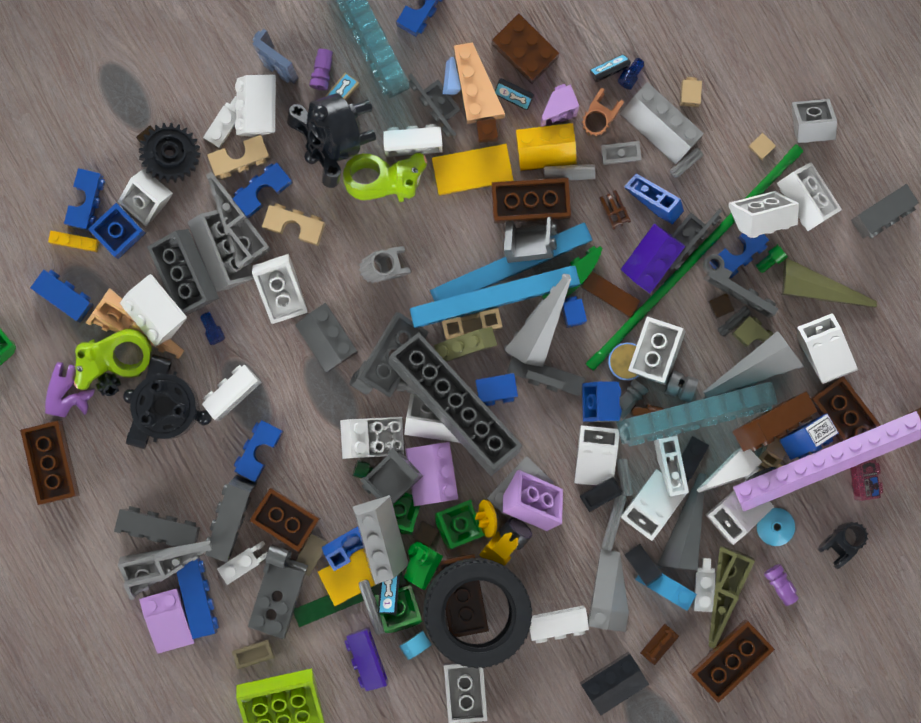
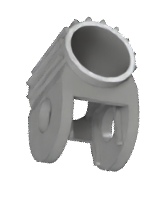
M405 247L389 248L386 251L383 249L377 250L362 259V263L359 264V270L363 280L365 279L373 284L381 280H391L410 274L409 267L401 268L398 254L404 253ZM386 258H391L392 260V269L390 271L388 269ZM374 261L378 264L380 272L375 269Z

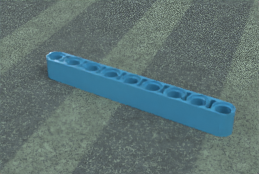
M586 223L579 224L554 236L557 249L554 250L553 258L593 240ZM504 257L430 290V293L435 302L481 290L553 258L508 263L507 258Z
M569 266L412 307L409 310L414 328L550 294L551 288L560 282L563 274H569L571 277L569 288L579 286L580 281L576 266Z

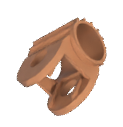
M603 88L599 90L593 99L589 111L585 112V116L582 117L583 129L591 137L593 135L596 137L602 136L603 133H607L606 130L607 128L609 129V124L614 121L625 102L623 100L617 101L612 111L600 104L605 95V89ZM593 113L602 114L606 119V126L600 132H592L586 127V120Z

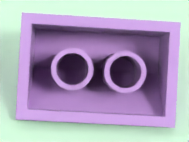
M562 84L554 88L555 91L552 92L542 115L540 127L556 125L577 116L579 104L571 85L566 86Z
M450 442L405 449L407 459L423 475L411 487L414 506L458 499Z
M521 470L516 471L503 495V513L545 531L562 524L563 489Z

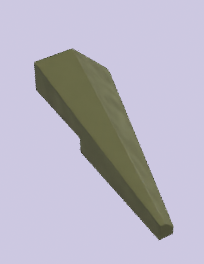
M788 258L785 259L781 295L877 307V301Z
M720 546L708 644L713 649H715L738 601L741 589L755 562L754 558Z

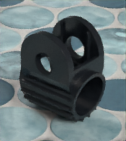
M858 522L845 523L834 529V533L829 535L819 545L817 550L823 552L824 550L828 551L832 547L839 555L833 562V567L839 569L851 560L859 549L866 545L868 533L863 524H858ZM847 528H850L855 533L856 540L853 546L845 538Z

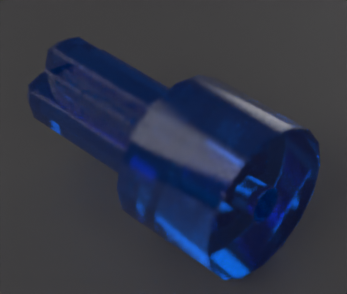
M636 58L629 69H625L617 80L618 83L625 89L631 90L638 80L637 75L644 67V61Z
M206 312L200 316L206 329L205 336L209 344L215 345L222 342L226 337L221 327L216 325L211 313Z

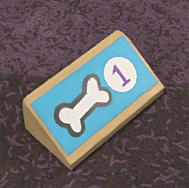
M344 73L325 97L336 93L347 101L360 84L350 75Z

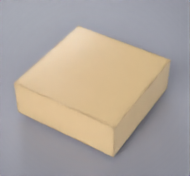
M762 133L748 147L762 160L776 145Z

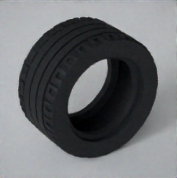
M485 558L463 559L445 567L444 570L436 575L430 587H428L423 607L425 626L435 647L450 661L461 666H467L468 668L492 667L493 665L496 666L501 662H505L504 660L510 659L520 649L521 645L525 643L524 640L528 637L527 635L532 623L530 597L519 578L502 564ZM477 580L487 581L501 588L507 598L509 606L507 623L500 634L490 641L480 644L463 642L456 638L447 628L445 621L447 601L451 594L461 585Z

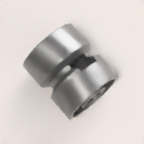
M673 370L666 386L665 394L673 397L679 395L681 400L690 403L699 379L691 376L685 378L683 373Z

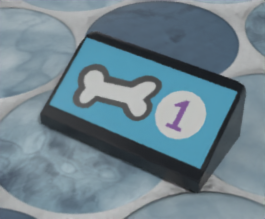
M622 54L592 68L590 73L594 81L599 82L629 68L631 61Z
M502 78L499 79L495 89L496 95L524 110H528L534 99V94Z
M400 575L380 583L378 614L397 615Z

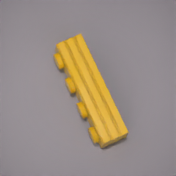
M50 230L48 242L51 244L92 252L98 251L99 240Z

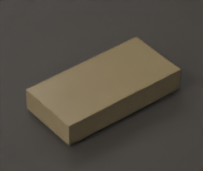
M312 533L296 560L308 565L307 576H310L323 553L321 547L328 544V542Z
M269 639L232 651L237 670L275 658Z

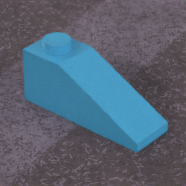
M664 574L649 586H646L688 611L697 595ZM638 575L635 580L645 585L643 580Z

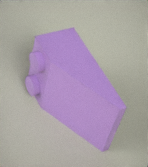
M180 587L139 599L157 654L195 643L194 639H192Z

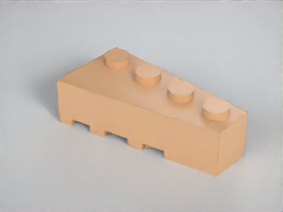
M473 42L455 45L454 53L467 124L476 123L479 120L505 118L504 110Z

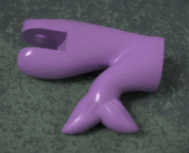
M57 362L47 390L45 414L66 417L71 407L77 405L82 413L86 415L88 411L87 400L93 396L95 389L81 391L63 398L74 383L76 369L74 365L70 364L66 377H62L64 365Z

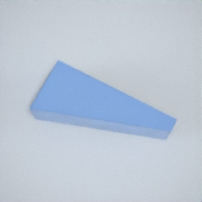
M450 57L446 62L443 94H457L461 90L454 57Z

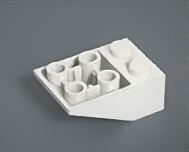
M833 313L797 327V340L822 384L858 370L842 329Z
M402 417L340 420L342 459L388 456V452L392 448H398L404 454Z
M580 426L574 483L597 486L605 480L614 477L620 429Z
M656 469L622 513L621 518L653 541L686 494L669 497L662 472Z
M734 490L705 515L731 545H734L769 513L774 506L769 501L743 512Z

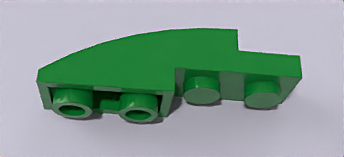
M595 246L591 247L585 252L587 254L582 259L577 257L570 262L571 266H576L580 285L569 288L565 299L575 292L588 278L599 260L603 249L601 246L598 248ZM549 294L542 295L541 298L545 300Z

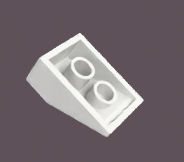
M289 254L252 265V274L271 324L308 313Z
M739 448L697 491L700 493L742 478L747 479L759 471L760 468L758 466L762 461L750 449L743 452L742 448Z

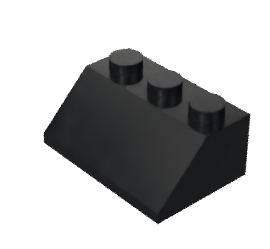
M629 652L580 682L600 716L649 685Z

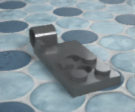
M713 254L704 260L703 269L707 273L704 277L705 281L768 318L775 316L779 309L775 307L776 303L768 298L764 300L758 297L759 293L751 288L747 290L731 281L729 277L732 272L724 267V260L721 256ZM710 260L717 261V270H712L709 267Z
M395 312L367 361L364 360L361 367L353 374L349 384L365 395H368L375 388L386 396L391 397L402 378L388 364L389 352L392 349L397 350L403 345L399 342V335L401 333L407 335V342L418 332L424 338H426L429 332L422 327L414 328L413 322L399 312Z
M272 544L266 555V564L263 571L265 574L248 627L285 639L308 565L290 559L291 550ZM277 590L283 595L280 602L274 599V593ZM270 609H274L277 613V617L274 620L268 617Z

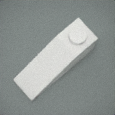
M673 436L655 440L654 445L669 497L689 493L678 437Z

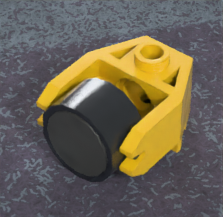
M511 517L502 526L500 531H497L479 555L482 558L505 566L512 558L510 554L515 549H522L532 538V531L522 520Z

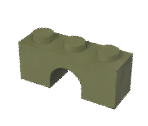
M748 316L732 335L747 347L753 340H760L764 343L774 333L769 329L766 331L762 328L761 321L756 317L751 318Z
M488 327L435 344L434 348L446 362L467 356V354L497 346L492 327Z

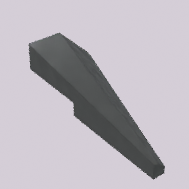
M698 474L658 561L659 566L698 571L704 491L699 493L697 489L705 482L706 474Z

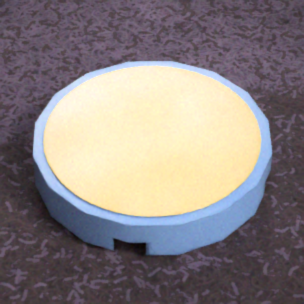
M625 342L617 345L611 351L608 365L615 377L626 381L639 377V375L628 371L637 346L636 344Z

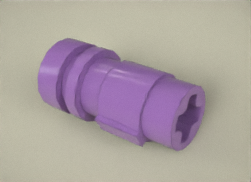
M318 49L314 73L311 74L312 79H310L309 84L311 88L323 91L328 90L332 51Z
M778 564L768 569L764 575L767 580H770V585L774 586L776 593L785 606H789L799 599L796 594L797 590L792 582L786 578L787 574L783 572L784 569L781 564Z

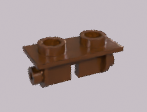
M664 624L640 654L653 665H656L678 639L679 635Z

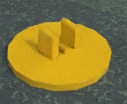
M482 500L479 504L475 520L479 519L478 527L482 528L487 538L495 536L497 531L496 512L489 500Z

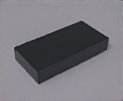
M611 477L582 493L580 498L588 511L591 512L622 495L623 492L614 477Z
M641 544L624 554L646 586H649L663 576Z

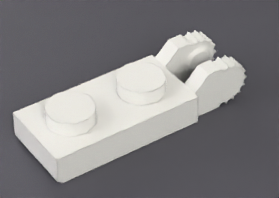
M264 541L252 548H248L217 568L227 585L266 559L267 552L263 553L259 558H256L253 553L264 547Z

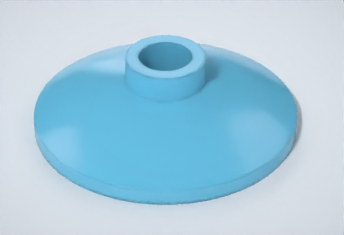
M773 508L757 523L759 537L763 542L771 546L786 544L791 540L795 532L793 517L789 512L781 508ZM776 523L780 525V529L778 531L774 530V525Z

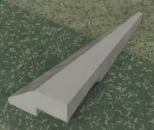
M569 274L562 275V279L555 287L551 288L545 300L542 299L525 320V325L521 330L517 331L512 341L505 345L504 350L525 364L544 366L571 281Z
M777 331L703 391V393L710 399L712 396L721 393L725 394L730 390L743 388L767 380L769 377L785 374L787 371L796 368L800 369L804 366Z
M211 541L120 557L118 566L125 580L124 587L129 599H134L136 595L142 591H147L153 584L163 581L184 568L185 564L198 559L201 554L211 551Z

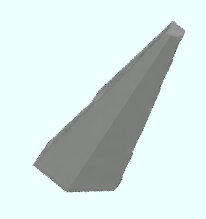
M210 172L206 176L236 266L240 269L259 260L271 248L215 175Z

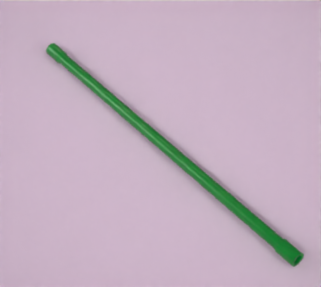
M795 144L746 198L763 194L787 167L796 161L804 152L803 149ZM732 213L723 220L684 261L678 270L655 291L609 341L585 363L588 368L594 371L605 360L606 356L735 223Z

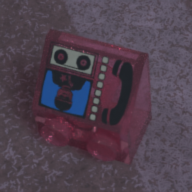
M876 459L851 467L854 500L865 501L881 498L883 485L882 482H879L878 474L881 473L879 463H876Z

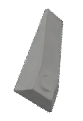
M601 549L588 626L625 632L629 611L620 552Z

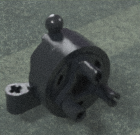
M335 93L310 102L308 112L300 104H294L289 108L287 124L289 127L302 133L307 140L305 145L307 151L304 155L305 161L309 164L320 162L323 167L322 183L328 188H334L339 184L341 168L337 162L357 155L361 145L376 140L374 130L359 133L356 122L358 116L372 111V105L369 100L348 105L341 95Z
M153 354L146 379L135 390L127 389L124 392L123 399L126 403L130 404L133 418L126 439L127 445L145 450L149 437L154 438L153 442H157L158 439H173L187 433L196 421L203 426L211 422L212 417L208 411L203 410L199 412L200 404L193 387L184 379L177 377L178 372L174 371L173 375L169 374L172 359Z

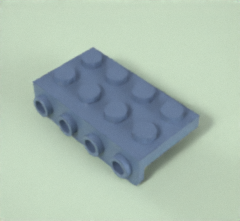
M267 30L258 31L252 39L254 41L252 44L261 62L264 64L263 66L271 72L275 70L286 83L290 81L294 84L298 76L292 62L273 49L274 45Z

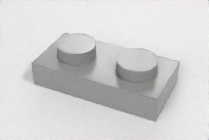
M639 141L601 145L603 165L641 161Z

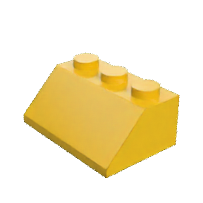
M573 123L516 130L520 171L542 169L545 166L577 164Z

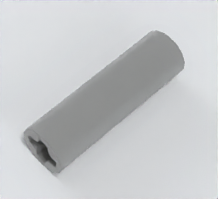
M595 164L545 166L544 179H595Z

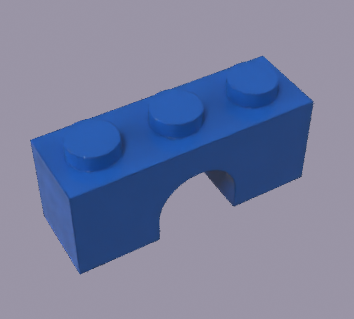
M425 0L424 6L417 10L405 6L396 21L397 26L417 37L419 33L422 34L427 26L425 22L428 17L432 18L437 10L435 6L438 1L442 2L443 0Z
M271 163L264 169V173L261 176L256 175L253 177L246 188L241 187L238 189L232 199L244 214L250 218L263 207L258 200V193L262 188L271 187L279 195L293 182L278 163L274 165Z
M78 168L73 187L84 191L86 200L78 207L68 205L64 221L65 225L89 231L88 229L95 223V209H98L100 205L99 193L105 185V179H103L104 176L102 174Z
M742 233L738 237L744 247L741 255H732L726 248L718 254L724 260V267L732 272L729 277L730 279L739 272L737 270L742 264L746 266L753 260L751 256L754 253L758 252L760 254L768 247L766 243L770 240L765 234H761L756 238H750ZM711 260L709 263L717 270V261Z
M263 420L260 423L256 422L252 429L253 437L251 440L247 439L243 446V450H245L243 456H238L234 463V467H236L234 472L253 482H257L265 467V464L259 462L256 458L257 448L263 444L275 448L283 433L279 428Z
M358 526L321 547L333 571L350 563V556L357 550L364 548Z

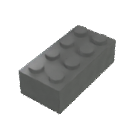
M189 229L176 230L147 246L168 295L185 315L191 314L219 299Z

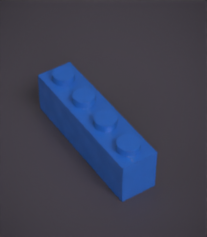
M199 557L195 561L192 560L185 564L184 568L176 572L192 639L215 634L219 628L218 619L214 617L212 611L215 609L212 598L209 599L208 591H210L208 579L205 580L203 572H206L203 560L200 561Z

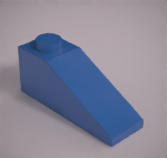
M637 173L624 186L630 194L654 214L672 225L684 212L680 198Z

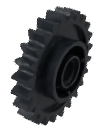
M163 123L162 128L155 125V131L149 129V135H143L145 141H140L142 148H139V153L142 155L139 156V160L143 161L142 167H147L146 173L152 172V178L158 176L159 182L165 178L167 183H169L170 179H173L174 183H176L177 178L184 181V175L190 177V170L196 171L194 165H199V160L196 158H200L201 153L197 152L200 150V146L196 145L197 139H192L193 133L187 134V128L181 130L180 124L174 128L173 123L166 127L165 123ZM172 150L175 154L168 156L165 154V151Z

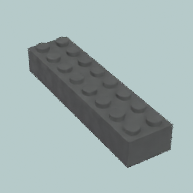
M419 332L389 356L388 364L490 476H493L520 453L523 445Z

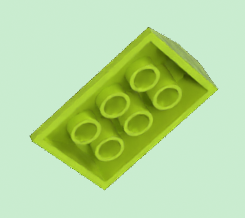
M312 668L236 685V699L244 723H325Z

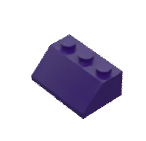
M654 223L620 270L651 294L685 248V245Z
M370 628L348 634L346 636L347 640L344 642L348 652L352 651L354 658L351 659L354 670L358 669L360 677H358L360 687L365 688L367 692L387 686L389 681Z

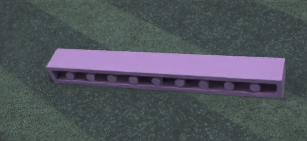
M915 411L733 486L743 512L921 439V420Z

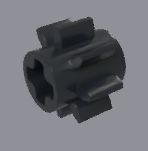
M104 373L98 377L99 383L96 384V387L102 396H113L119 392L117 386H120L121 382L119 378H116L115 373Z

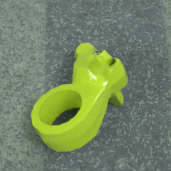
M362 153L352 157L346 163L343 171V182L347 192L359 200H372L396 194L399 202H404V197L410 199L415 196L422 172L427 166V160L422 153H414L410 158L400 160L390 166L376 155ZM364 168L373 169L379 174L378 179L370 184L357 183L352 179V176L358 170Z
M124 329L99 342H96L95 339L89 342H81L77 345L75 351V387L86 390L93 380L108 370L125 378L141 376L140 373L146 369L151 359L152 348L150 341L145 334L138 330ZM123 342H133L142 349L144 357L137 364H124L116 357L114 350L116 346Z

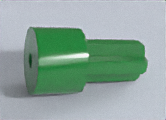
M778 244L768 251V256L756 264V268L760 273H764L775 263L779 265L788 258Z

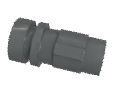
M635 379L630 383L631 387L628 386L627 392L620 398L622 409L620 417L622 419H625L636 406V403L642 400V396L646 395L649 391Z

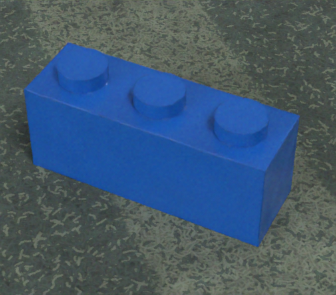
M43 269L30 288L80 323L93 306V303L89 301L91 298L83 292L77 293L74 290L75 286L67 280L63 283L59 280L60 275L53 270L48 272Z

